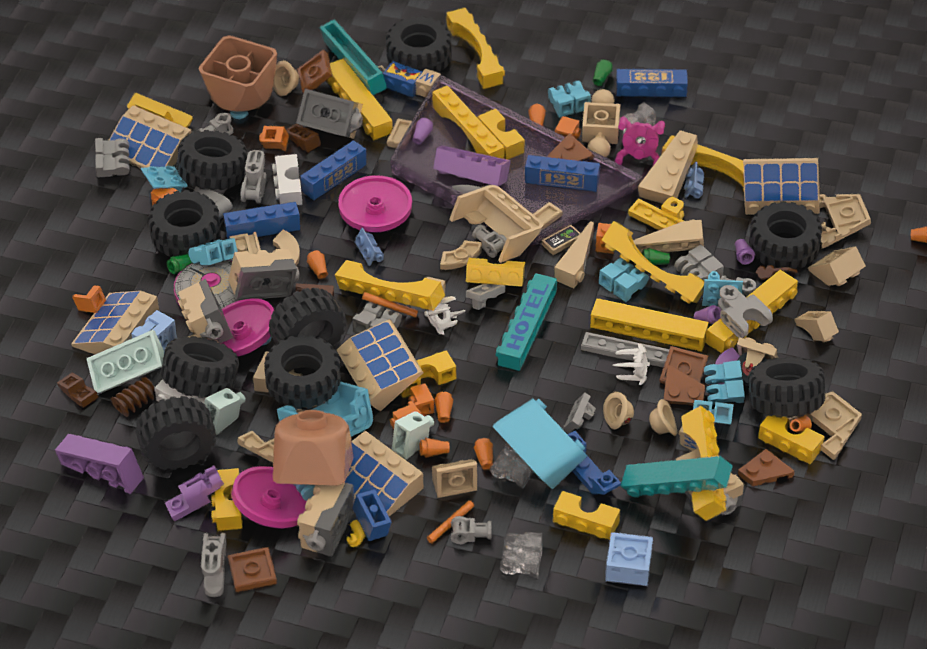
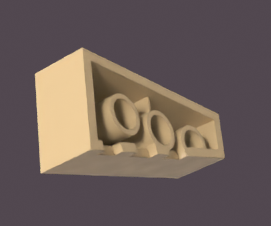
M683 131L678 132L639 184V197L663 204L670 197H678L698 147L697 135Z

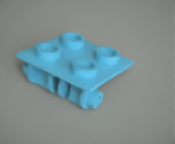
M173 166L141 168V171L154 189L174 188L182 192V187H188Z
M712 271L708 275V279L704 280L702 306H718V301L721 298L719 292L725 285H732L742 293L743 281L720 280V275L716 271Z

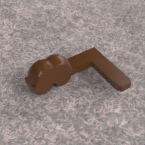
M768 265L767 267H758L756 273L761 280H768L779 270L791 274L797 273V270L789 267L775 268L773 265Z

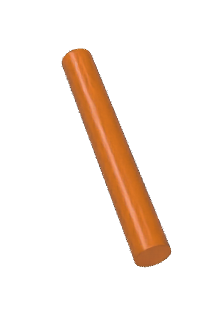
M366 292L363 293V300L415 318L418 314V310Z
M471 501L466 502L427 537V540L430 543L437 540L451 527V520L453 518L463 517L474 507V504Z

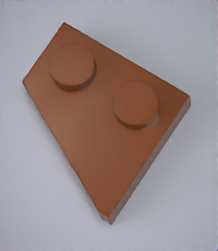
M569 133L547 157L582 161L587 158L593 159L595 156Z
M668 365L664 400L670 404L694 406V400L704 401L705 385Z
M765 449L738 470V476L751 486H757L764 482L777 481L778 477L787 476L792 478L794 470Z

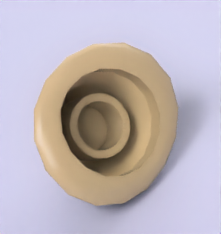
M280 61L276 65L273 89L279 96H285L296 88L299 82V75L290 63Z
M614 392L605 399L603 405L604 418L612 429H617L632 420L634 408L631 402L626 399V396L620 392Z
M661 399L658 401L657 408L649 415L650 425L658 434L669 432L676 436L677 427L672 409L667 401Z

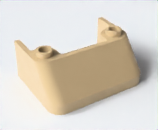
M489 185L458 196L449 219L453 222L466 218L473 225L486 223L498 234L505 236L507 240L498 260L500 263L520 256L541 232L543 223L503 189L495 185Z

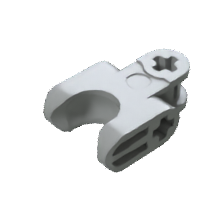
M252 150L248 153L245 165V178L241 188V202L256 200V203H261L267 182L266 173L264 172L265 155L263 151Z
M725 285L720 289L719 294L721 298L718 301V307L722 310L720 312L721 320L738 338H744L748 335L749 325L746 320L757 321L761 326H766L773 321L771 310L755 295H750L746 298L732 285Z
M204 533L201 568L204 575V590L206 595L210 597L220 596L224 592L225 533H221V536H209L208 533Z

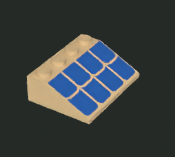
M132 106L121 117L109 140L126 139L129 141V161L134 166L139 168L173 166L177 162L180 141L191 133V129Z
M818 158L743 159L745 215L755 214L762 207L769 206L774 202L777 204L781 201H786V203L795 202L796 205L806 206L807 210L810 209L815 214H819Z
M143 291L109 293L99 311L92 315L72 342V347L96 355L132 339L131 333L139 326L142 327L148 316H151L156 310L159 311L157 296Z
M390 319L350 337L337 349L356 385L368 389L370 404L379 411L384 409L423 374L422 369Z
M364 431L351 441L353 461L345 483L353 485L354 501L356 494L375 489L388 516H390L424 488L423 473L368 432Z

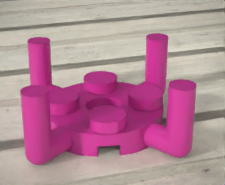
M621 117L618 128L620 130L626 128L622 140L624 148L617 153L615 164L621 165L623 157L630 154L636 159L650 156L654 160V166L660 158L656 153L659 143L658 134H663L665 122L660 121L654 126L640 122L631 124L626 117ZM642 136L646 142L640 144L636 141V138Z

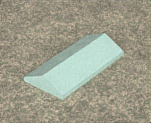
M151 330L86 358L94 390L97 391V394H100L161 368L164 349L155 331Z

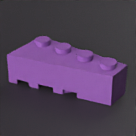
M439 146L436 150L433 169L439 170L441 174L450 173L459 178H468L477 182L501 186L507 182L511 160L447 146Z
M68 434L55 449L62 465L80 473L87 471L92 478L100 480V478L110 481L109 485L115 488L118 485L125 488L124 491L129 494L134 491L144 478L134 452L129 447Z

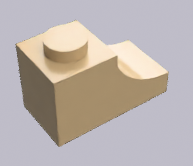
M808 311L794 319L796 325L804 328L812 336L813 340L827 342L833 339V335L839 332L831 311Z

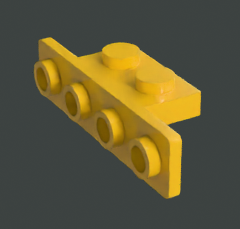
M138 93L133 95L127 105L128 109L136 106L186 128L189 127L193 120V117L189 114Z

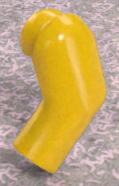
M354 520L350 523L353 533L350 534L351 537H347V542L351 547L359 546L365 538V532L359 521Z

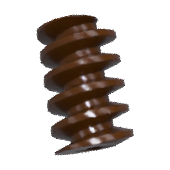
M142 377L140 381H136L134 385H130L122 393H117L115 397L111 398V401L120 413L128 417V410L132 413L135 412L134 405L140 409L142 407L141 402L145 405L148 404L147 398L151 401L154 400L153 393L155 389L148 378Z

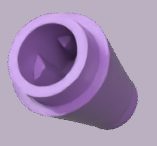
M421 118L417 121L412 139L415 144L421 145L432 132V121L427 118Z
M738 239L735 242L737 260L742 264H749L754 260L755 252L744 239Z
M711 305L696 311L694 319L714 324L721 318L720 312L722 310L720 307Z

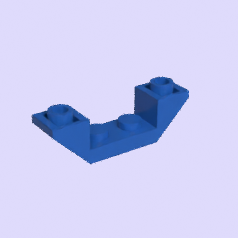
M576 431L567 434L574 442L578 439L585 447L583 451L586 454V442ZM588 456L572 470L592 494H605L621 486V482L610 470L602 473Z

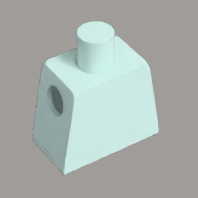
M225 388L205 398V405L211 413L216 435L239 417L240 405L246 401L245 396L241 392L235 394L230 389Z
M414 411L396 420L392 450L407 460L419 450L420 440H425V438L429 437V429L434 425L433 418L429 415L424 417Z

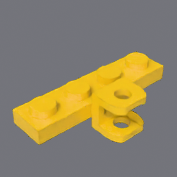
M670 197L659 209L638 198L628 210V215L657 230H662L683 222L684 211L682 209L684 202L675 197ZM676 203L677 206L674 207V206H671V204Z

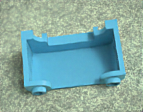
M340 382L336 394L332 395L330 400L311 409L343 418L349 425L351 437L368 429L373 422L368 389ZM289 405L277 409L279 421L288 416L298 414L296 409Z
M531 399L498 420L493 425V428L530 468L553 489L587 455L583 451L585 447L578 439L574 442L544 410L547 406L540 399L536 401Z

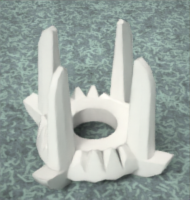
M453 296L443 298L434 311L428 310L424 312V316L428 317L430 323L442 335H444L445 329L457 324V320L451 321V319L465 313V310L450 313V307H447L448 304L445 303L456 300ZM443 312V319L441 320L438 314Z
M638 344L639 348L617 351L615 354H634L635 357L633 359L635 361L613 364V366L635 367L633 371L635 374L617 375L616 377L620 380L640 381L639 385L644 384L647 380V366H650V362H647L646 348L642 344Z

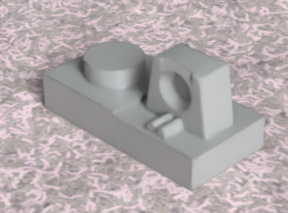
M482 284L467 290L466 297L472 299L473 308L479 310L486 307V300L488 298H496L497 295L505 293V285Z
M584 393L575 401L564 425V431L571 433L575 428L579 429L584 421L582 417L589 420L593 416L596 408L588 402L591 396Z

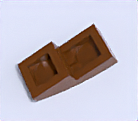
M70 373L57 382L60 389L83 408L98 398L97 391L85 385L83 378L74 373Z

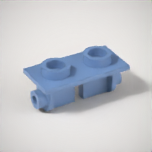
M697 162L692 167H689L684 185L685 198L689 194L695 198H700L703 195L704 172L701 168H697Z
M361 228L355 243L367 264L371 266L372 261L381 262L384 257L383 252H381L379 247H376L377 243L373 235Z

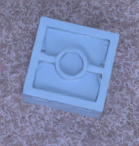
M158 310L147 317L142 327H136L131 333L132 338L154 330L164 349V353L167 344L177 338L175 320Z
M611 532L606 565V581L647 586L653 537Z

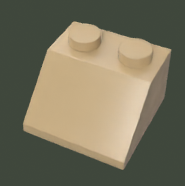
M855 246L835 250L808 267V269L828 286L835 284L841 286L847 282V278L860 274L859 270L866 266Z
M470 459L432 466V480L437 497L477 491L476 461Z

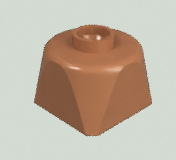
M233 36L222 37L199 67L212 101L217 106L234 112L249 111L263 105L272 93L277 52L274 48Z
M307 410L288 416L276 425L273 455L274 482L278 484L340 485L345 483L353 461V451L349 425L343 418L319 410Z

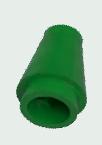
M601 60L597 63L592 80L595 85L601 86L612 73L613 66L609 61Z
M651 248L642 250V255L653 265L669 264V253Z
M189 254L173 256L167 261L168 269L172 274H179L184 268L192 264Z

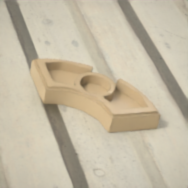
M282 230L273 240V245L278 249H289L297 266L300 259L298 242L293 235Z
M464 240L462 246L456 250L444 251L440 269L449 270L466 266L469 258H477L482 251V242Z

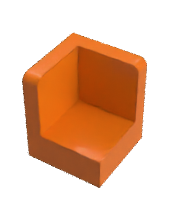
M93 286L87 295L74 294L72 297L78 311L97 313L106 301L100 286Z

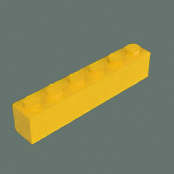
M341 59L330 63L332 76L326 82L330 83L333 91L340 98L363 104L361 110L363 117L362 126L366 134H369L373 140L391 134L393 130L392 119L347 62Z
M779 270L748 296L755 295L773 314L777 309H781L789 299H793L796 296L798 281L782 270ZM721 318L706 330L705 343L720 353L731 347L734 348L739 340L722 322ZM746 320L749 325L748 333L760 326L757 321Z
M596 299L590 321L591 328L697 351L703 350L706 330L709 324L706 321L602 299Z

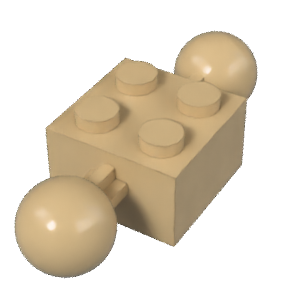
M605 89L598 90L593 94L592 103H584L582 142H589L588 150L595 156L593 159L595 160L605 159L610 153V144H618L620 104H614L612 93Z

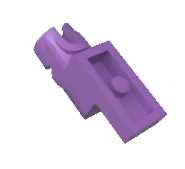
M215 466L206 469L204 474L199 473L194 478L179 485L178 487L182 494L165 502L174 521L210 503L207 495L224 485Z

